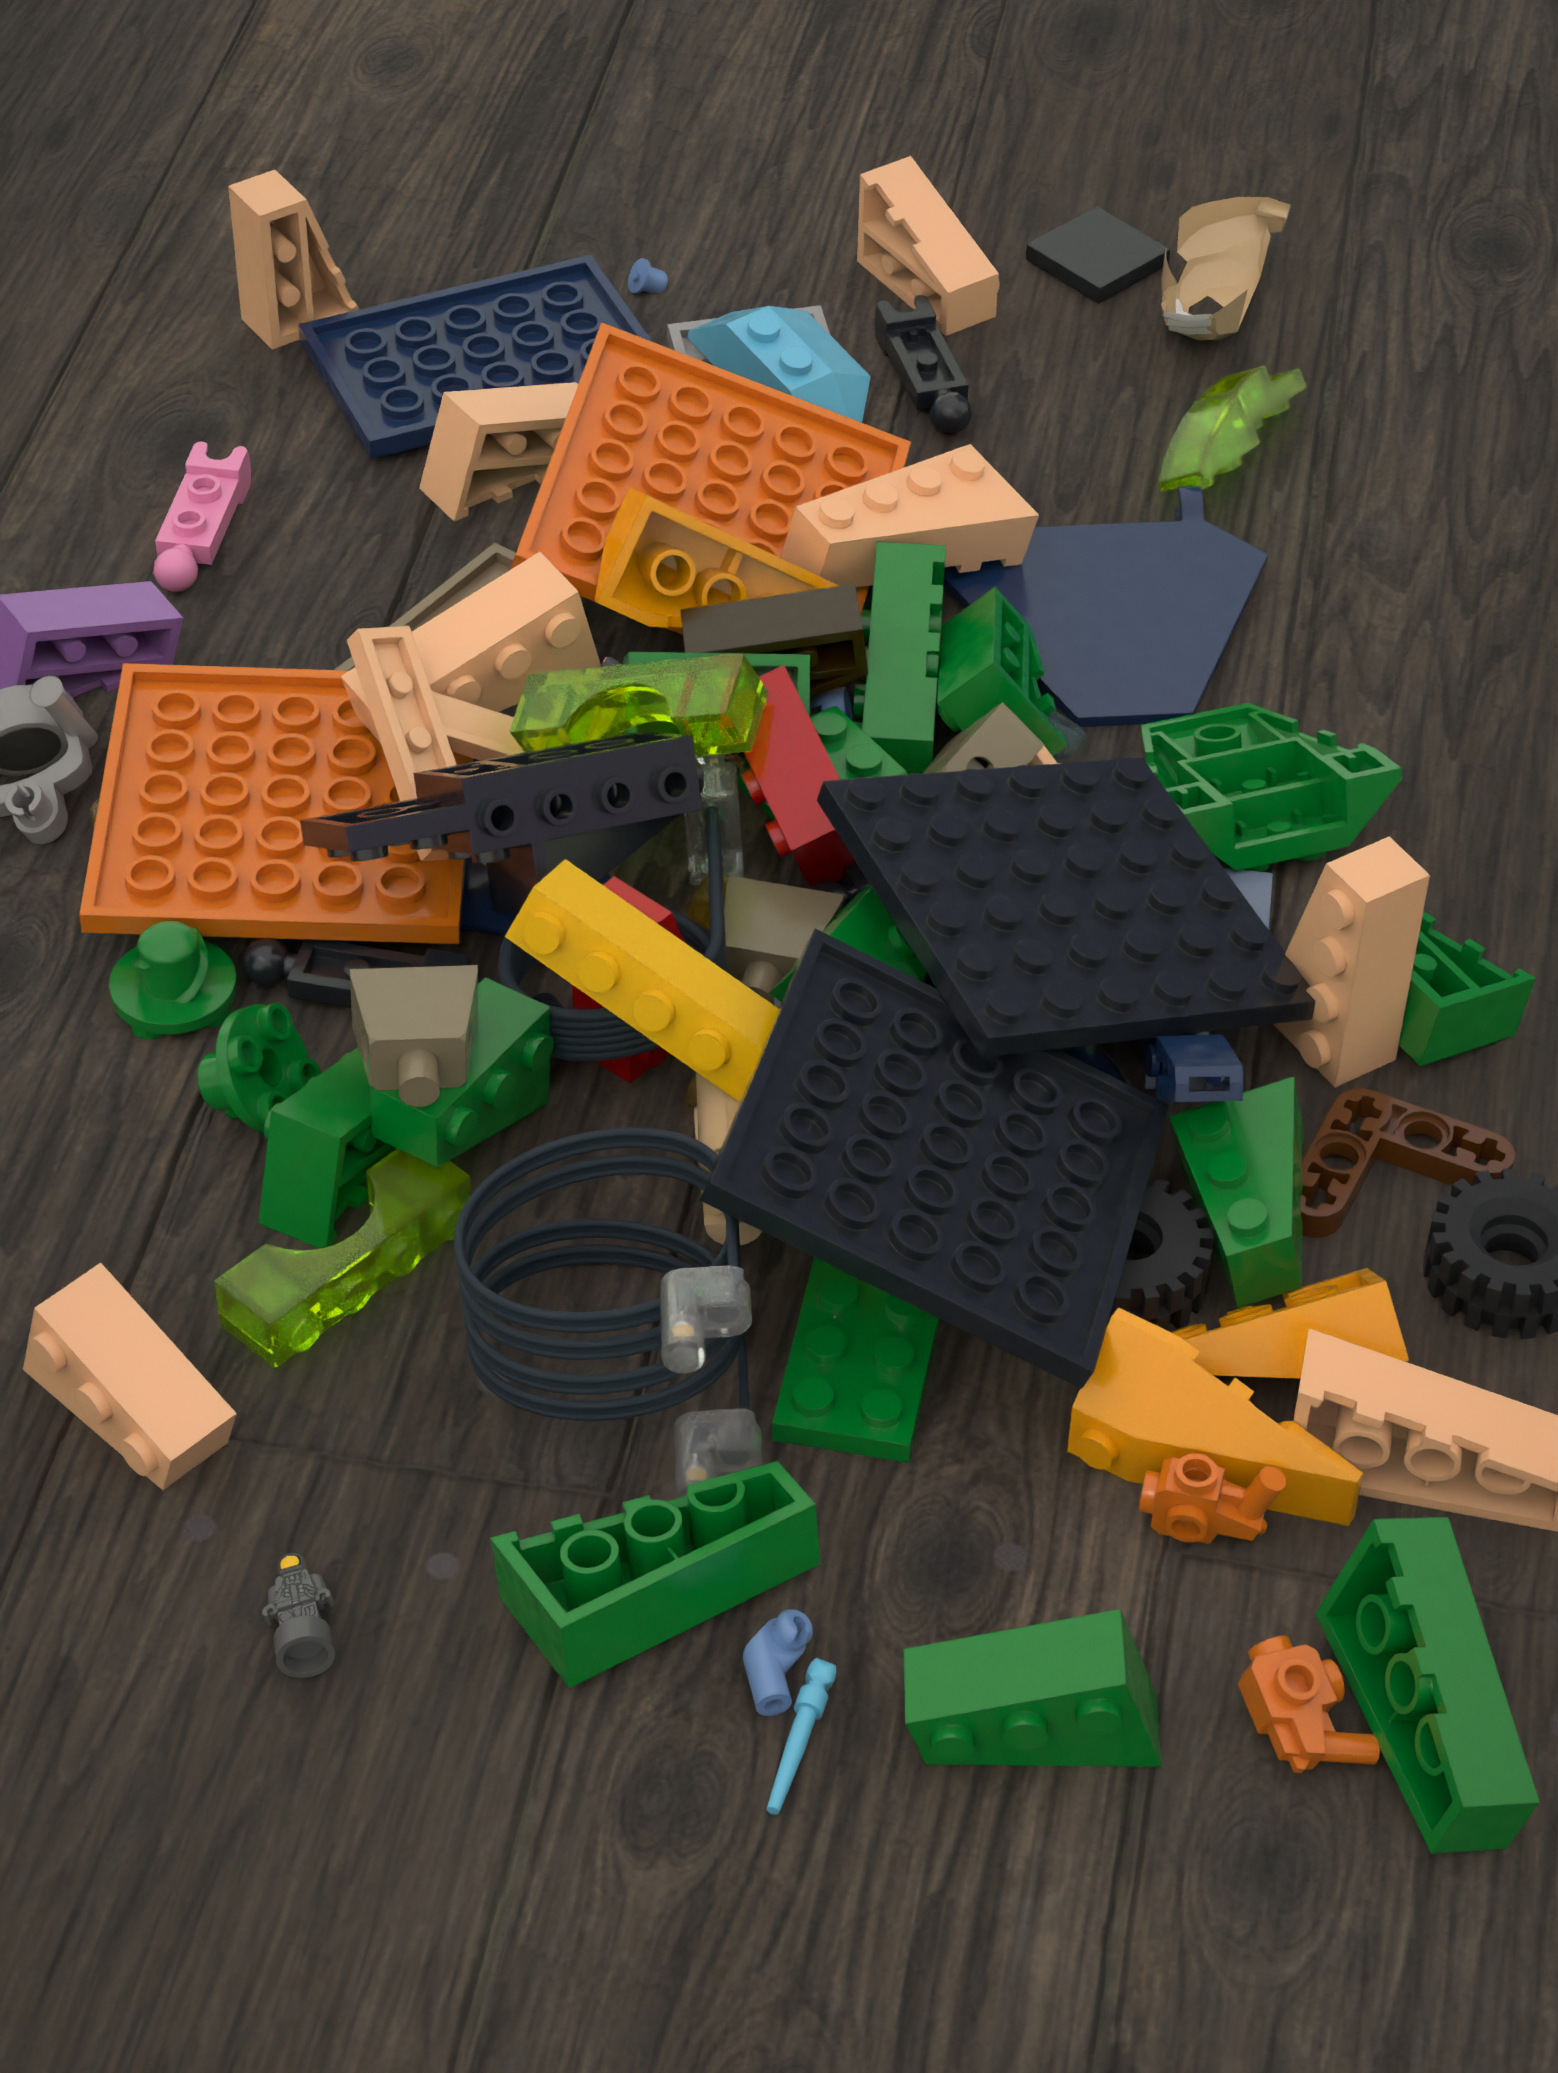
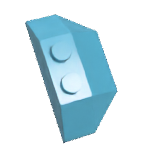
M775 306L730 312L688 331V339L712 365L862 423L871 376L807 311Z

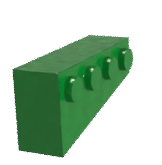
M778 1461L689 1484L687 1496L668 1501L651 1500L650 1495L625 1501L622 1502L623 1513L583 1523L580 1514L551 1521L552 1532L519 1540L516 1531L490 1537L500 1599L568 1688L820 1565L816 1504Z
M1449 1518L1373 1519L1321 1602L1315 1615L1369 1727L1378 1741L1385 1760L1431 1854L1507 1849L1540 1802Z

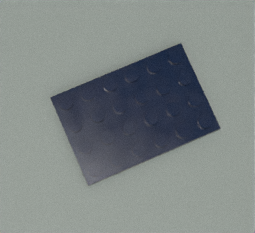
M592 255L298 324L300 343L370 459L381 456H393L401 451L431 444L443 392L572 382L579 384L601 322L653 342Z

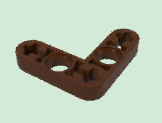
M1365 1088L1349 1089L1342 1092L1335 1099L1302 1160L1303 1191H1301V1216L1303 1236L1313 1238L1326 1237L1335 1233L1341 1227L1376 1159L1449 1185L1464 1178L1472 1186L1475 1173L1488 1170L1492 1179L1495 1180L1500 1179L1502 1169H1513L1516 1154L1514 1147L1507 1138L1496 1132ZM1359 1116L1365 1117L1366 1119H1364L1359 1129L1358 1136L1349 1132L1351 1122L1357 1121ZM1412 1134H1424L1434 1138L1439 1145L1428 1149L1417 1148L1411 1145L1405 1138ZM1450 1147L1457 1149L1455 1156L1449 1155ZM1329 1155L1345 1156L1355 1166L1347 1170L1332 1169L1325 1165L1322 1159ZM1481 1159L1489 1161L1487 1166L1479 1164ZM1318 1188L1327 1192L1325 1203H1321L1317 1209L1309 1208L1318 1194Z

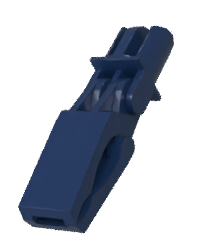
M1208 1031L1136 1040L1135 1051L1137 1060L1145 1069V1089H1156V1097L1159 1101H1243V1065L1223 1035H1209Z

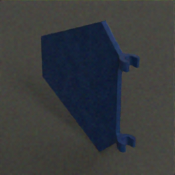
M1181 486L1177 488L1180 508H1175V521L1035 527L1022 564L1004 567L1000 560L982 562L980 570L959 573L955 566L945 567L944 587L965 609L996 586L1032 627L1045 670V675L1036 680L1038 687L1045 694L1048 693L1053 697L1055 705L1076 727L1147 724L1195 714L1266 566L1268 554L1204 520L1203 496L1200 486Z

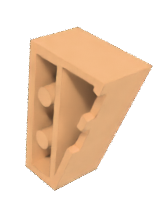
M909 156L860 174L857 262L914 310L916 309L914 298L918 295L927 297L936 313V324L940 332L945 336L996 317L997 293L1000 288L999 273L914 159Z
M99 1263L34 1308L23 1370L118 1451L136 1473L141 1476H147L160 1489L165 1490L228 1443L237 1413L102 1263Z

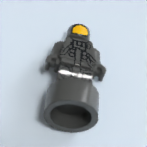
M289 1553L278 1561L279 1576L275 1579V1585H272L268 1590V1604L263 1608L262 1614L268 1626L272 1625V1619H276L280 1625L273 1636L276 1664L280 1671L291 1677L308 1678L319 1675L327 1670L335 1659L331 1627L321 1618L320 1610L324 1609L325 1603L333 1607L335 1601L330 1590L327 1589L323 1577L316 1573H308L304 1557L297 1553Z

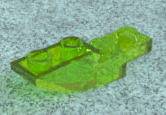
M1265 365L1222 377L1211 385L1193 403L1171 439L1157 482L1161 492L1181 486H1200L1202 490L1216 482L1214 475L1222 474L1241 466L1244 463L1242 455L1260 444L1255 430L1264 425L1262 418L1276 415L1290 408L1289 399L1307 387L1300 367L1269 376Z

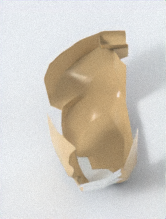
M1234 197L1194 206L1179 218L1177 252L1187 261V264L1177 285L1168 267L1165 251L1161 278V307L1165 324L1169 330L1196 340L1215 341L1222 340L1238 331L1261 276L1271 237L1269 232H1282L1291 205L1269 197ZM1206 296L1211 297L1223 306L1215 314H1188L1189 307Z

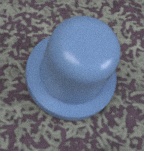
M640 258L634 263L628 278L629 291L634 294H639L642 291L661 293L665 291L668 284L667 274L662 270L651 267L650 262L644 258Z

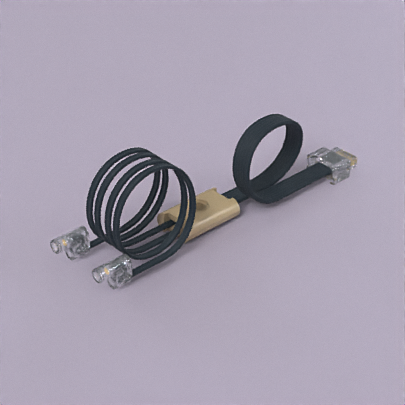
M724 751L695 753V758L699 761L703 770L704 787L700 793L702 810L684 813L689 881L692 885H709L711 935L685 915L668 907H663L672 912L684 943L727 972L723 884L727 883L729 875L744 878L737 766L733 762L724 761ZM506 937L502 942L499 953L500 984L528 996L520 989V982L525 974L540 961ZM548 1005L551 1007L550 1036L554 1040L551 1054L553 1058L586 1062L606 1061L638 1055L660 1047L606 1008L568 1009ZM697 1072V1107H694L696 1139L673 1131L630 1127L590 1131L546 1143L510 1160L481 1182L464 1204L458 1217L454 1234V1252L471 1364L478 1378L492 1393L517 1408L545 1417L573 1421H608L647 1415L678 1405L698 1395L715 1383L728 1370L737 1356L740 1408L693 1411L681 1415L674 1423L675 1499L687 1496L689 1484L763 1465L762 1431L755 1422V1412L750 1410L746 1331L752 1322L751 1289L744 1280L740 1245L748 1244L755 1240L762 1231L703 1202L706 1232L714 1241L723 1244L718 1256L693 1239L659 1226L621 1219L584 1218L545 1223L517 1232L501 1240L486 1251L473 1266L472 1270L470 1265L482 1239L502 1218L524 1203L563 1186L608 1176L655 1175L690 1183L702 1189L703 1193L740 1102ZM649 1148L678 1153L698 1162V1166L683 1160L665 1156L629 1154L598 1157L570 1163L548 1170L518 1184L493 1201L475 1220L486 1203L510 1183L540 1167L568 1157L608 1149ZM582 1238H612L647 1243L679 1253L703 1266L697 1267L680 1258L645 1248L614 1244H584L548 1249L525 1256L501 1268L482 1284L492 1270L520 1252L547 1243ZM618 1264L666 1273L660 1283V1298L643 1304L596 1312L544 1310L522 1305L498 1295L508 1286L525 1277L542 1271L571 1265ZM485 1309L505 1320L522 1326L563 1333L616 1331L649 1324L661 1320V1326L639 1333L611 1338L563 1339L536 1335L516 1329L499 1321ZM478 1326L495 1340L516 1350L537 1356L566 1360H600L631 1356L661 1348L662 1362L633 1370L604 1374H569L541 1370L516 1362L495 1350L483 1338L478 1330ZM724 1345L719 1354L710 1363L692 1376L654 1392L621 1399L582 1401L547 1397L516 1387L494 1372L496 1371L519 1384L555 1393L574 1395L621 1393L654 1386L683 1374L694 1372L701 1368L704 1362Z

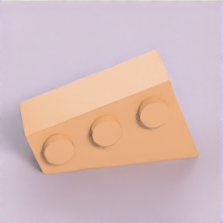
M272 170L228 186L241 319L272 350L300 340L298 327L300 323L360 310L358 305L351 299L344 284L346 280L328 251L329 245L307 199L276 170Z
M572 382L443 392L419 489L455 522L469 516V507L491 498L497 503H501L513 498V489L534 480L541 485L578 384Z

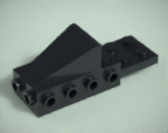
M637 731L416 772L413 775L417 798L300 820L304 845L324 848L327 850L328 857L350 856V861H367L389 856L388 846L409 844L411 850L429 848L445 850L448 852V859L472 858L473 863H486L493 910L518 914L532 888L565 859L596 881H599L679 815L702 810L700 793L704 787V775L699 761L695 758L692 735Z

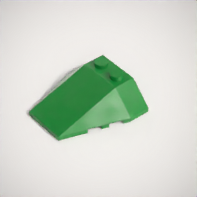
M1243 703L1141 725V737L1147 765L1210 851L1236 871L1261 872L1270 868L1271 863L1290 859L1303 861L1317 860L1324 857L1327 851L1348 847L1402 780V768L1378 749L1363 743L1356 745L1355 749H1346L1337 745V735L1324 729L1317 732V738L1298 731V720L1251 703Z

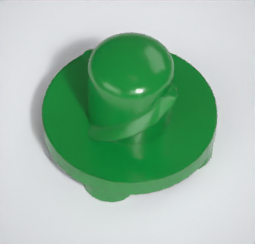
M162 921L146 928L140 935L137 946L128 951L116 963L110 975L109 989L113 1008L120 1018L130 1025L132 1033L139 1038L150 1040L159 1038L164 1034H182L203 1027L222 1025L231 1014L230 1006L236 996L237 979L235 967L230 957L218 946L203 940L196 928L177 921Z
M280 1003L269 1005L254 1004L237 1009L225 1019L218 1034L215 1052L204 1056L198 1066L197 1083L203 1099L211 1108L219 1112H226L228 1118L239 1117L248 1127L264 1134L265 1121L271 1109L277 1103L283 1102L304 1087L310 1079L322 1073L317 1062L308 1056L306 1047L293 1026L292 1018L287 1008Z

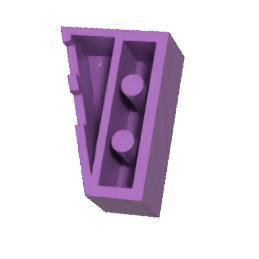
M152 581L0 594V689L14 685H33L38 679L50 675L56 676L61 680L63 688L73 700V697L101 686L107 692L119 688L123 663L173 665L183 616Z

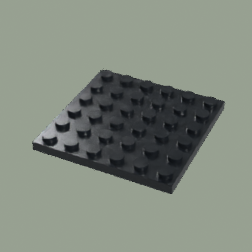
M1142 757L1087 762L1072 761L1069 763L1033 766L1019 765L1016 767L979 770L966 769L963 771L925 774L912 773L909 775L871 778L857 777L854 779L823 781L816 801L981 1057L1155 1038L1156 1036H1173L1312 1020L1316 1001L1306 991L1310 987L1285 955V951Z
M815 928L801 954L700 1201L1082 1389L1095 1371L1169 1105L1058 1049L981 1057L938 989Z

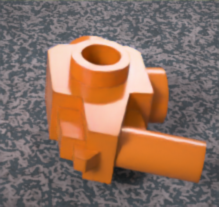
M1191 1453L1184 1455L1180 1459L1171 1457L1163 1460L1161 1472L1146 1471L1139 1512L1152 1514L1151 1528L1158 1534L1172 1536L1179 1541L1210 1544L1217 1534L1253 1541L1258 1534L1263 1535L1266 1532L1268 1523L1263 1519L1264 1513L1286 1486V1478L1278 1468L1266 1466L1261 1469L1247 1489L1224 1480L1225 1468L1217 1467L1216 1463L1206 1455Z
M1277 1636L1256 1644L1248 1651L1251 1663L1241 1675L1238 1686L1258 1734L1269 1735L1279 1760L1289 1761L1295 1773L1313 1770L1320 1761L1370 1765L1377 1763L1380 1747L1373 1734L1336 1732L1328 1712L1335 1704L1342 1702L1345 1693L1341 1672L1334 1661L1331 1659L1321 1661L1317 1650L1307 1644L1293 1647L1288 1636Z

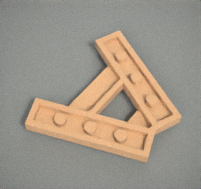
M410 626L357 629L347 639L400 801L417 798L413 773L457 765L452 752L478 760H486L609 737L620 716L572 680L560 691L543 725L539 726L431 691ZM432 848L417 850L421 862L448 859V852L445 850Z

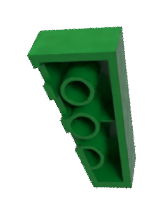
M877 542L872 609H862L861 611L865 644H869V646H865L868 674L856 679V681H866V684L855 683L853 718L863 719V722L854 723L902 766L908 775L912 773L922 774L933 759L946 545Z

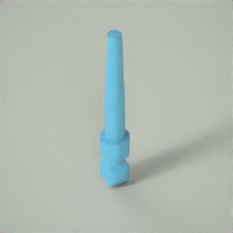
M815 1658L810 1663L805 1676L806 1685L800 1688L794 1705V1710L797 1714L783 1751L766 1808L767 1812L773 1815L780 1813L805 1752L815 1720H819L823 1715L829 1697L827 1691L835 1681L836 1665L819 1658Z

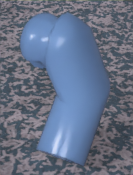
M784 1610L777 1618L769 1620L744 1649L743 1663L755 1708L760 1715L775 1716L781 1714L792 1704L785 1674L803 1655L806 1644L813 1636V1626L809 1618L798 1610Z

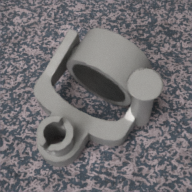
M44 676L33 685H14L0 689V774L20 776L37 773L14 783L0 785V817L13 815L17 828L27 839L36 844L50 843L59 838L65 831L68 823V813L63 795L76 789L91 775L93 767L89 748L98 740L97 733L83 717V711L65 691L61 680L56 676Z

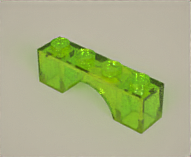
M743 653L528 674L509 732L523 751L529 752L615 736L639 724L666 721L674 723L681 734L692 735L696 756L752 751L769 692Z
M397 1148L366 1171L370 1217L355 1234L340 1243L315 1250H290L264 1244L214 1280L220 1325L273 1368H277L295 1353L303 1352L311 1347L319 1335L346 1315L358 1312L364 1307L370 1297L394 1279L409 1274L421 1259L445 1241L453 1240L458 1217L471 1195L470 1176L450 1161L435 1167Z

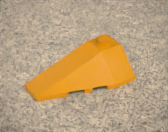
M629 487L604 542L594 601L650 627L682 628L680 609L830 588L839 585Z
M1368 1268L1284 1293L1282 1295L1286 1307L1274 1311L1270 1304L1255 1307L1244 1306L1227 1312L1226 1316L1219 1319L1220 1328L1207 1331L1206 1324H1195L1171 1331V1333L1180 1336L1200 1351L1194 1361L1215 1376L1300 1379L1309 1328L1405 1362L1409 1361L1387 1282Z
M1118 1307L1106 1328L1095 1371L1084 1387L1080 1388L1072 1406L1068 1452L1080 1457L1093 1468L1106 1470L1128 1482L1138 1484L1144 1483L1147 1470L1161 1472L1163 1460L1171 1457L1180 1459L1184 1455L1199 1453L1210 1457L1217 1467L1225 1468L1224 1480L1247 1489L1262 1468L1273 1466L1285 1475L1286 1486L1267 1510L1345 1526L1350 1525L1356 1513L1363 1472L1296 1422L1283 1421L1278 1424L1249 1401L1254 1393L1253 1390L1237 1378H1234L1228 1386L1194 1361L1200 1351L1183 1338Z

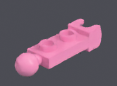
M197 442L194 444L185 463L186 474L155 540L157 559L154 562L153 574L157 583L162 588L171 592L185 591L197 580V563L212 565L238 504H243L250 488L251 464L248 450L245 447L238 446L233 449L229 457L214 460L206 455L208 452L207 443Z

